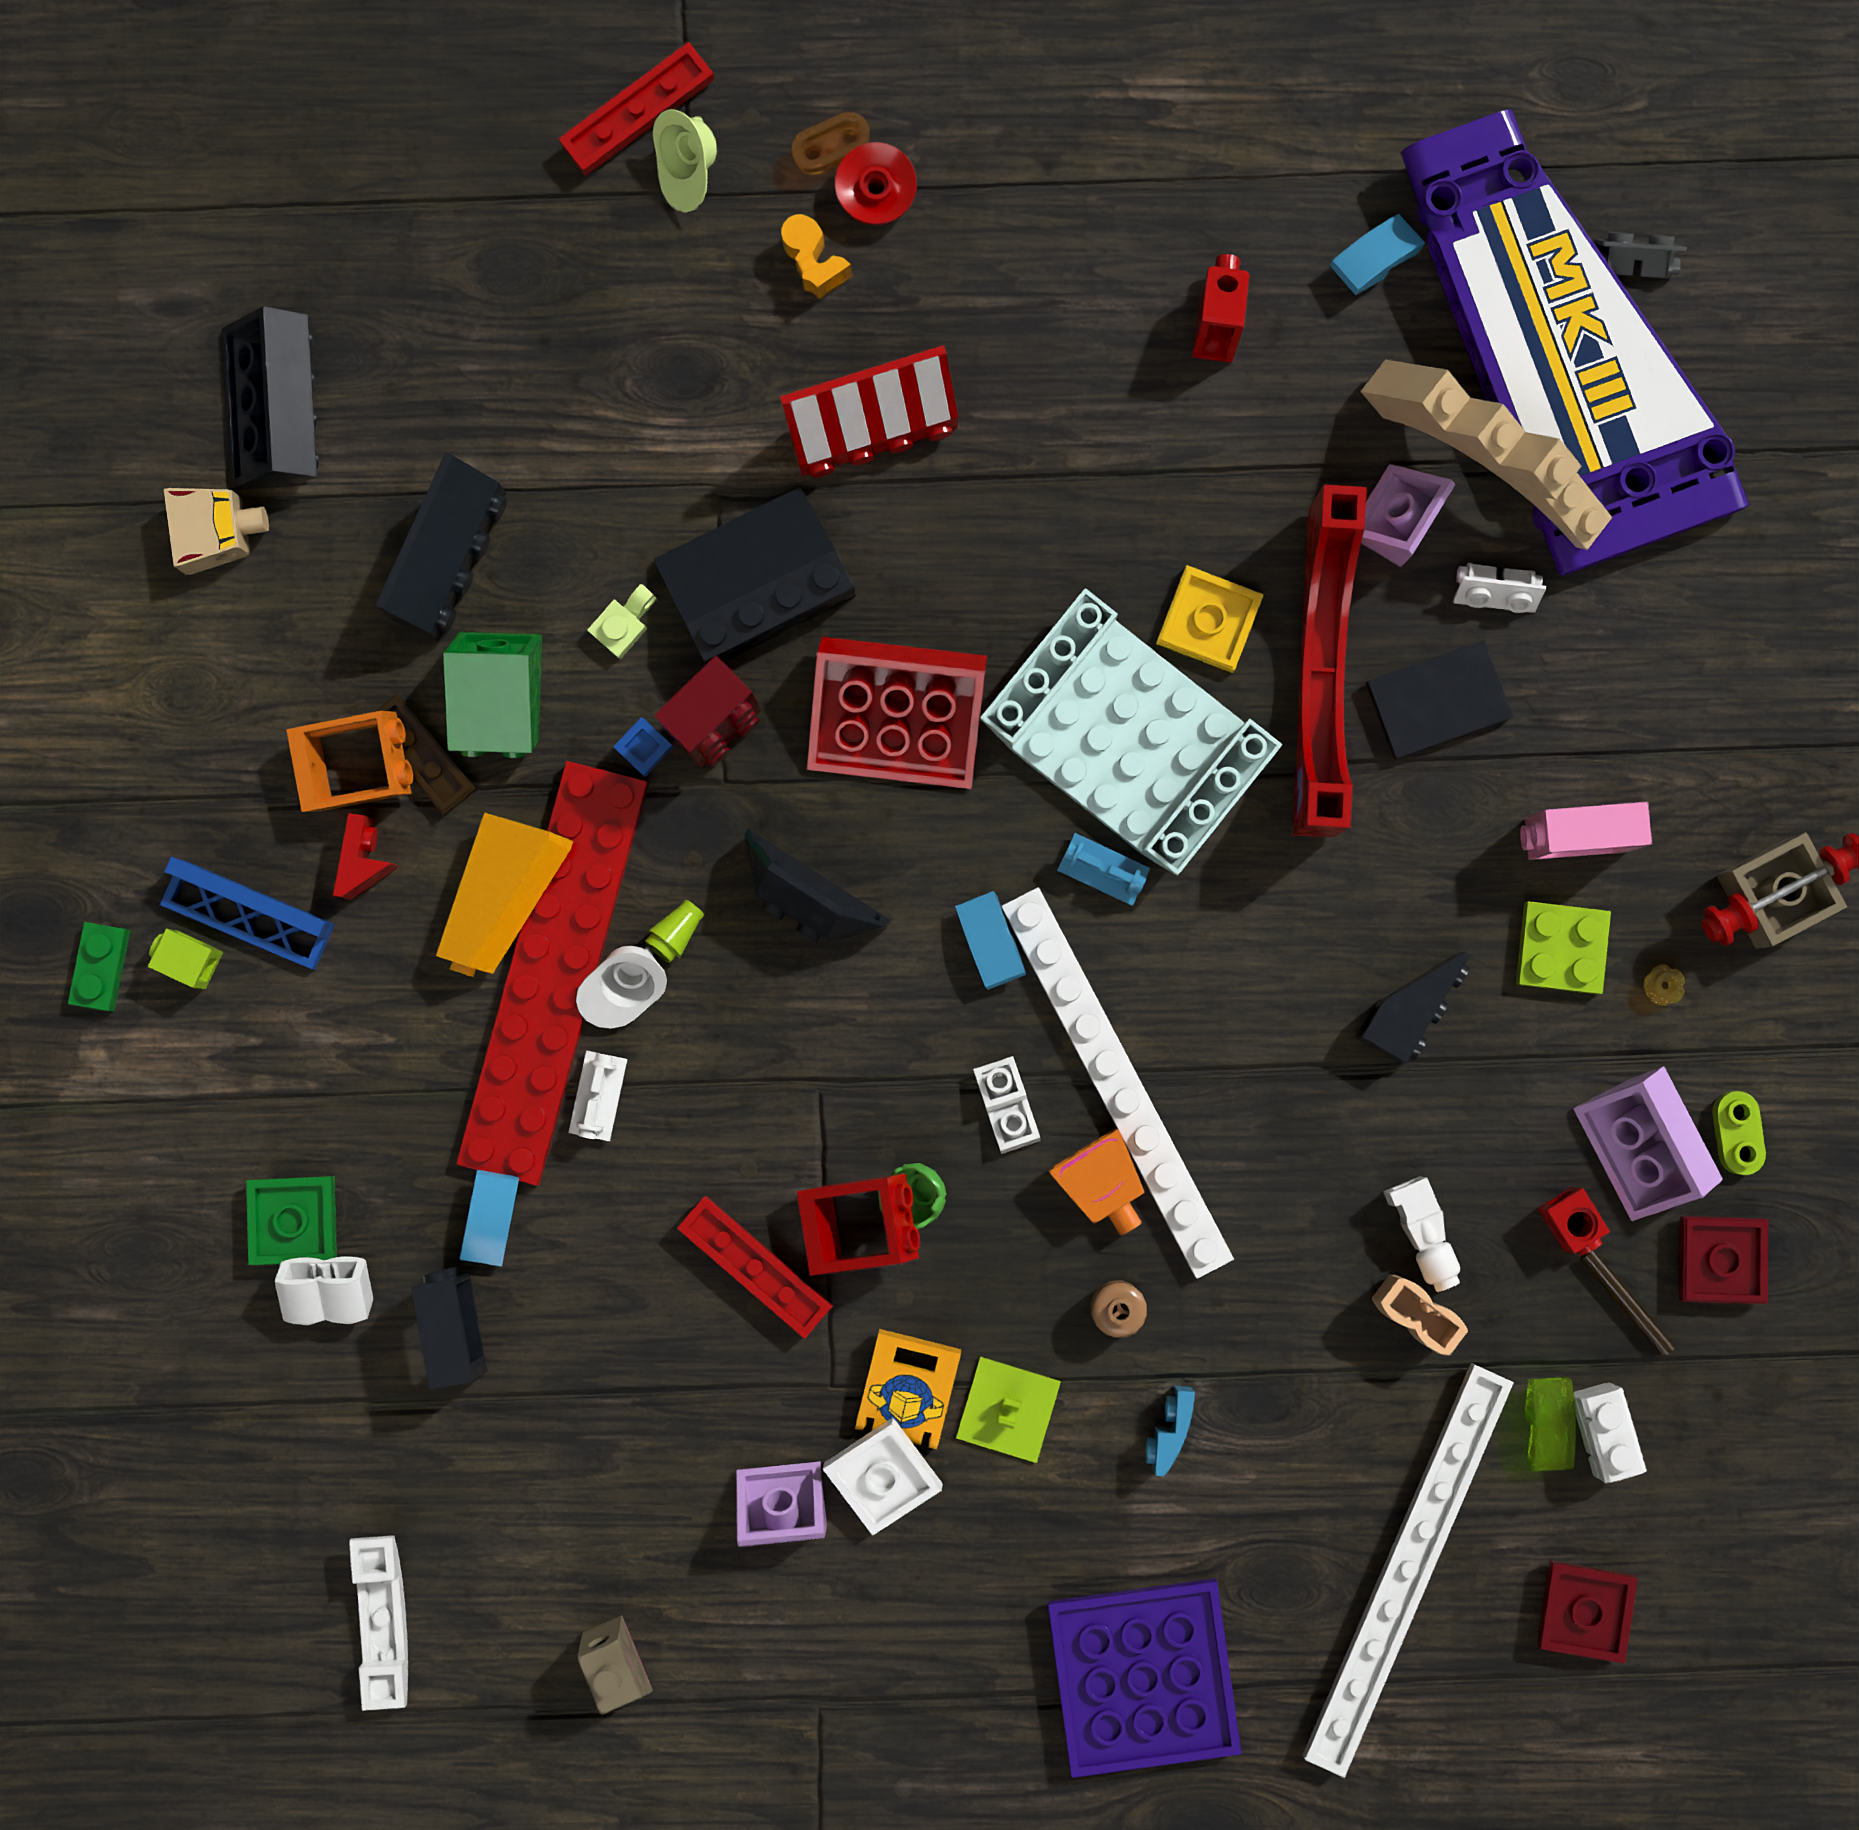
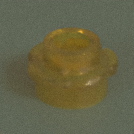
M1658 965L1645 977L1644 990L1650 1000L1656 1005L1666 1006L1668 1003L1675 1004L1684 996L1685 990L1683 985L1685 984V978L1678 969H1670L1668 965ZM1664 981H1666L1669 984V987L1666 990L1662 988V983Z

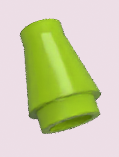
M684 900L677 909L648 930L650 936L645 940V944L651 947L653 952L659 957L671 963L676 956L681 957L699 921L704 917L703 912L690 901Z

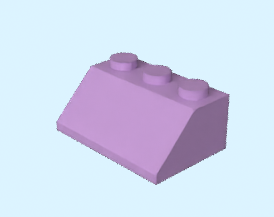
M1664 1066L1629 1079L1573 1108L1631 1221L1703 1198L1723 1180Z

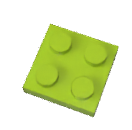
M1530 901L1524 902L1515 985L1597 995L1603 994L1611 911Z

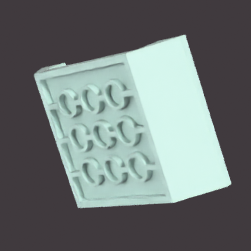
M1085 588L980 719L1011 751L1130 846L1178 876L1283 744L1250 718L1244 723L1116 621L1118 614Z

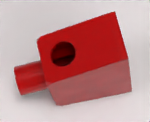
M1221 254L1216 257L1215 266L1208 267L1200 296L1192 357L1228 363L1233 362L1244 328L1249 273L1239 270L1240 259L1235 255Z

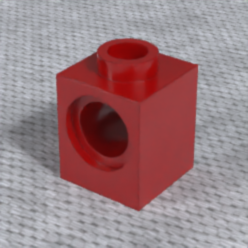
M1571 1186L1537 1207L1565 1252L1572 1254L1579 1252L1580 1255L1588 1254L1601 1246L1602 1241L1600 1238L1610 1232L1584 1188ZM1579 1212L1583 1217L1584 1225L1579 1233L1572 1235L1568 1230L1567 1222L1573 1213Z

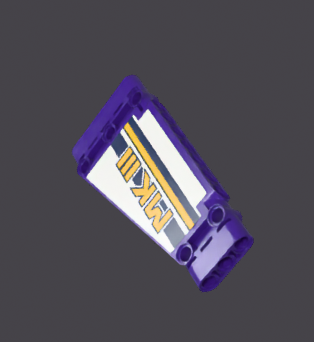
M1508 109L1425 138L1403 149L1400 155L1418 200L1417 215L1421 223L1429 229L1427 234L1428 248L1485 400L1504 404L1525 432L1559 438L1581 465V468L1577 471L1578 475L1612 516V519L1589 549L1584 550L1576 548L1564 534L1556 537L1554 533L1561 530L1532 503L1533 523L1544 534L1559 577L1749 507L1750 505L1733 463L1735 453L1733 442L1721 428L1545 174L1536 157L1528 152L1513 111ZM1514 169L1519 171L1524 177V182H1515L1511 179L1508 170ZM1431 198H1442L1446 202L1448 210L1442 211L1435 208ZM1703 447L1713 450L1716 456L1715 464L1709 463L1704 458ZM1722 471H1724L1725 473L1724 475H1721L1719 477L1713 479L1710 478V476L1720 473ZM1626 475H1632L1638 480L1639 492H1634L1627 487ZM1682 486L1686 487V489H1683L1681 491L1675 493L1671 492V490L1680 488ZM1644 500L1648 501V503L1633 508V504Z

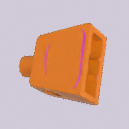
M1114 1128L1048 1169L1050 1175L1091 1222L1096 1223L1109 1216L1120 1236L1142 1223L1130 1202L1142 1195L1144 1190L1118 1129Z

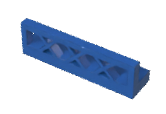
M171 856L164 872L173 876L160 903L161 906L316 970L335 926L334 923L190 862ZM184 880L198 886L203 901L189 907L175 902ZM208 891H211L218 895L210 898ZM226 898L236 902L241 914L240 918L227 923L219 920L213 906L214 903ZM206 907L209 916L197 910ZM246 907L256 911L248 914ZM264 914L274 918L279 930L278 934L266 939L256 935L251 922L252 919ZM244 923L247 932L235 926ZM284 923L294 927L286 930ZM303 930L317 936L308 958L295 953L289 938L290 935ZM282 939L285 948L277 944H274L273 942Z

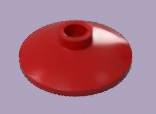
M871 142L852 149L842 159L836 171L835 190L840 205L851 217L865 224L882 225L897 220L910 208L916 195L917 177L911 161L902 151L886 143ZM873 183H879L883 186L884 190L880 194H872L868 188Z

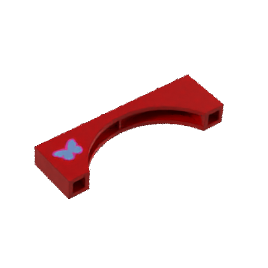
M1323 485L1308 508L1292 823L1293 836L1334 838L1351 827L1352 782L1349 776L1345 750L1344 676L1353 582L1365 530L1367 487Z

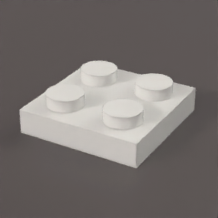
M894 1418L883 1423L827 1460L823 1466L824 1472L872 1535L942 1491L943 1483Z

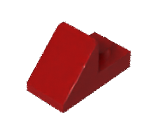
M348 813L333 896L352 900L398 868L397 865L389 862L367 859L368 853L375 850L378 838V829L373 827L375 820L367 816Z

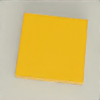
M1186 565L1156 644L1233 673L1264 594Z

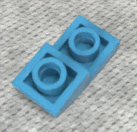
M1397 214L1345 249L1332 260L1330 267L1356 295L1384 280L1391 268L1419 254L1425 242L1401 215Z
M994 891L955 906L969 947L987 990L1026 975L1015 940L1009 931L998 896Z
M477 1170L460 1260L502 1267L519 1177Z
M1174 1385L1173 1396H1166L1165 1422H1172L1171 1428L1154 1427V1438L1147 1437L1145 1462L1152 1464L1155 1476H1165L1185 1441L1191 1422L1195 1391L1190 1386Z

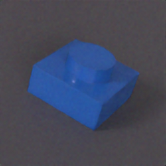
M643 717L613 746L644 777L673 748Z

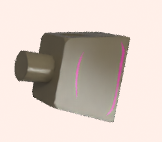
M622 1615L582 1633L578 1659L601 1714L639 1699L653 1691ZM606 1640L604 1643L598 1646L597 1643Z

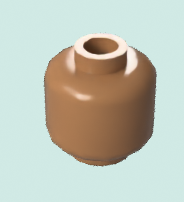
M1122 1280L1109 1281L1101 1285L1094 1293L1090 1303L1091 1315L1096 1326L1106 1335L1115 1338H1124L1135 1334L1143 1326L1147 1316V1304L1142 1293L1132 1284ZM1121 1303L1127 1305L1128 1310L1122 1309ZM1116 1305L1117 1310L1112 1313L1113 1307ZM1120 1314H1124V1315H1125L1124 1317H1122V1318H1120V1319L1117 1318Z

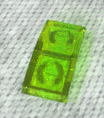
M1569 1377L1529 1379L1524 1416L1531 1425L1527 1464L1533 1472L1574 1469L1576 1421L1572 1380Z

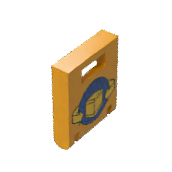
M879 1329L855 1429L863 1431L867 1423V1417L874 1419L872 1431L891 1418H894L913 1444L921 1445L924 1431L931 1433L929 1448L937 1450L961 1356V1349ZM897 1347L936 1356L935 1371L895 1362L894 1357Z

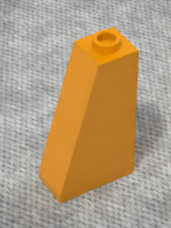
M484 813L436 956L452 961L450 970L474 977L476 969L493 974L571 850L573 841L549 831Z

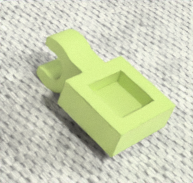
M640 584L631 594L624 607L614 599L587 631L621 659L648 629L639 619L651 608L657 598Z

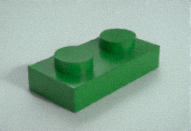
M84 922L68 1004L104 1011H115L131 930Z

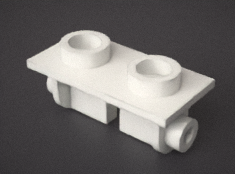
M1468 563L1466 567H1458L1456 582L1460 584L1453 603L1465 604L1475 608L1490 607L1506 609L1516 613H1535L1546 591V586H1542L1543 578L1542 576L1535 575V571L1504 568L1502 580H1496V567Z
M586 1051L569 1133L590 1139L596 1138L610 1141L628 1059Z

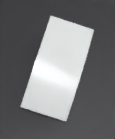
M1013 1056L973 1069L1001 1154L1041 1141Z

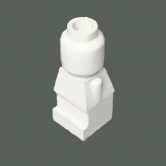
M1419 1176L1383 1191L1388 1204L1397 1207L1403 1230L1414 1248L1419 1250L1416 1255V1261L1426 1283L1433 1284L1436 1292L1459 1284L1460 1281L1457 1274L1460 1272V1265L1452 1246L1448 1242H1443L1446 1240L1443 1211H1441L1428 1179Z

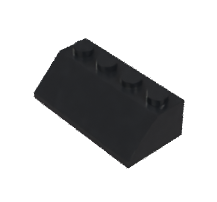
M262 306L221 328L230 489L232 490L297 486L317 477L319 458L315 451L314 429L316 427V414L313 411L312 399L314 375L310 364L312 336L308 329V315Z
M445 452L375 606L394 622L439 641L443 632L448 633L456 618V610L453 609L459 595L464 596L471 586L473 573L470 571L477 557L482 558L489 546V529L493 521H499L507 505L506 491L501 484L457 457Z

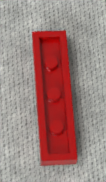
M688 42L561 136L559 142L584 176H587L654 126L655 120L660 113L670 109H677L715 80L714 73L690 42Z
M704 1196L678 1226L677 1229L804 1339L833 1307L827 1299L708 1196Z

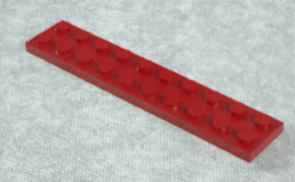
M566 761L547 831L573 841V844L520 930L457 1159V1165L519 1177L521 1182L537 1186L541 1183L585 1020L579 1012L576 1003L578 988L584 979L600 965L649 784L647 781Z

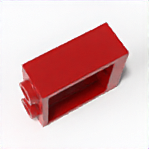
M905 1174L817 1186L797 1191L810 1276L901 1264L919 1258L920 1236L913 1224L911 1211L913 1193L906 1181ZM879 1190L889 1252L842 1258L833 1197Z

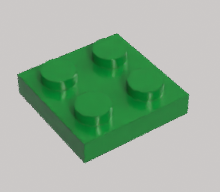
M335 1176L246 1180L248 1265L281 1264L285 1260L303 1257L316 1258L323 1261L337 1257Z

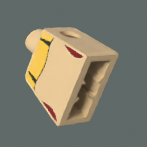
M164 489L173 564L175 568L186 575L198 573L248 556L250 550L247 534L269 531V521L265 508L244 509L242 498L232 490Z

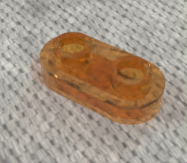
M845 112L800 132L792 143L794 164L801 172L809 175L820 174L838 166L852 149L862 144L870 143L869 125L861 115L854 112ZM849 133L857 137L852 143H846L842 138ZM811 150H816L820 153V156L815 160H810L806 157V154Z

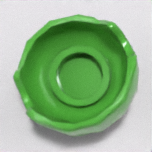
M921 1163L904 1164L903 1167L893 1170L891 1175H906V1181L913 1193V1204L911 1207L913 1224L918 1230L934 1221L943 1210L946 1203L945 1185L933 1169ZM878 1192V1193H879L880 1210H881L882 1213H883L882 1204H881V1198H880V1192Z

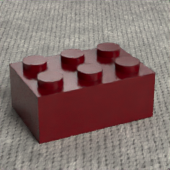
M715 656L654 717L667 734L703 769L708 763L712 767L718 764L730 751L726 745L738 734L743 738L756 727L760 721L756 716L761 710L753 692Z

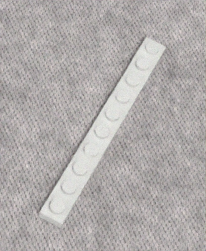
M1039 887L1001 906L1195 1278L1198 1279L1234 1260Z
M1470 1364L1304 1750L1303 1757L1305 1760L1345 1777L1514 1382L1477 1365Z

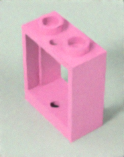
M1648 802L1544 810L1525 819V825L1520 830L1521 846L1524 851L1528 850L1529 860L1624 853L1651 845Z

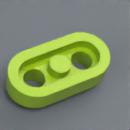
M1742 1091L1725 1092L1716 1099L1712 1110L1719 1160L1723 1167L1731 1173L1750 1175L1757 1172L1763 1166L1766 1158L1759 1106L1756 1100L1748 1093ZM1738 1104L1744 1109V1116L1740 1120H1737L1733 1115V1110ZM1744 1146L1750 1150V1158L1746 1162H1743L1739 1156V1152Z

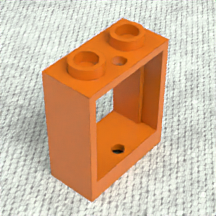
M377 711L286 729L302 812H320L411 794L410 784L413 782V771L409 761L404 756L402 743L405 742V729L402 721L397 718L396 712ZM378 726L389 786L331 797L320 737Z

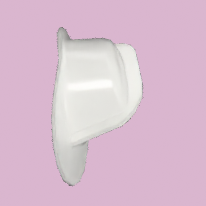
M622 946L612 951L606 960L588 975L579 986L576 997L578 1010L586 1021L598 1027L612 1029L625 1026L635 1020L665 992L667 984L665 971L653 957L651 947L646 946L643 949L636 946Z

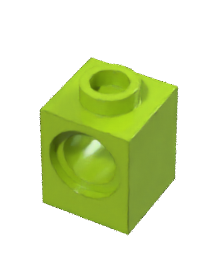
M166 928L164 934H159L151 945L149 956L152 958L148 967L192 988L206 989L222 957L223 951L180 931Z

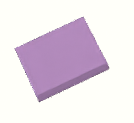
M1389 464L1366 502L1365 530L1361 543L1402 567L1415 552L1454 488L1455 483L1451 479Z
M821 1462L737 1470L738 1546L825 1538L827 1520Z

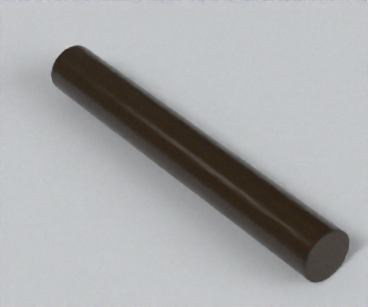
M1593 1250L1588 1254L1581 1255L1580 1260L1662 1357L1670 1354L1675 1349V1345L1597 1252Z

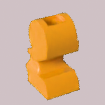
M800 214L793 215L784 222L781 228L783 246L786 253L796 261L797 271L802 278L805 291L812 292L820 299L852 277L851 264L842 257L831 256L824 263L816 262L824 248V238L820 227L813 219Z

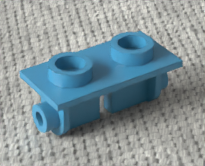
M1075 833L1057 871L1133 906L1138 893L1143 888L1150 868Z

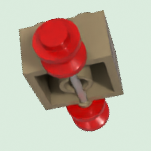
M1807 832L1788 837L1717 874L1716 877L1728 897V907L1720 911L1715 906H1710L1704 910L1705 919L1701 921V925L1705 934L1712 942L1718 941L1723 946H1728L1734 942L1733 933L1743 929L1748 933L1756 949L1771 947L1847 908L1835 884L1842 886L1848 883L1850 878L1849 872L1854 869L1859 870V836L1849 833L1843 836V846L1835 850L1831 846L1826 845L1817 852Z

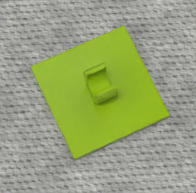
M980 1356L956 1439L1037 1463L1061 1381Z

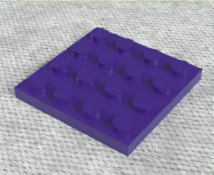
M1215 1578L1048 1601L1072 1778L1241 1754L1218 1584Z

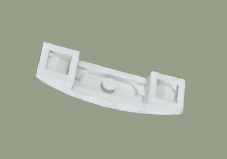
M395 1537L353 1538L349 1542L352 1582L357 1583L363 1657V1663L359 1667L362 1710L405 1708L407 1705L408 1688L407 1626L403 1580Z

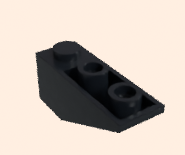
M1466 951L1456 953L1377 1001L1355 1038L1397 1063H1407L1409 1058L1415 1060L1427 1042L1423 1034L1430 1022L1437 1024L1448 1007V1003L1444 999L1452 986L1458 988L1465 979L1470 968L1465 963L1471 954Z

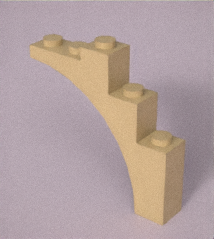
M1385 359L1361 390V393L1382 418L1405 424L1443 441L1482 464L1510 484L1544 513L1576 548L1588 550L1612 519V516L1578 475L1577 471L1581 468V465L1559 438L1525 432L1504 404L1470 398L1448 370Z

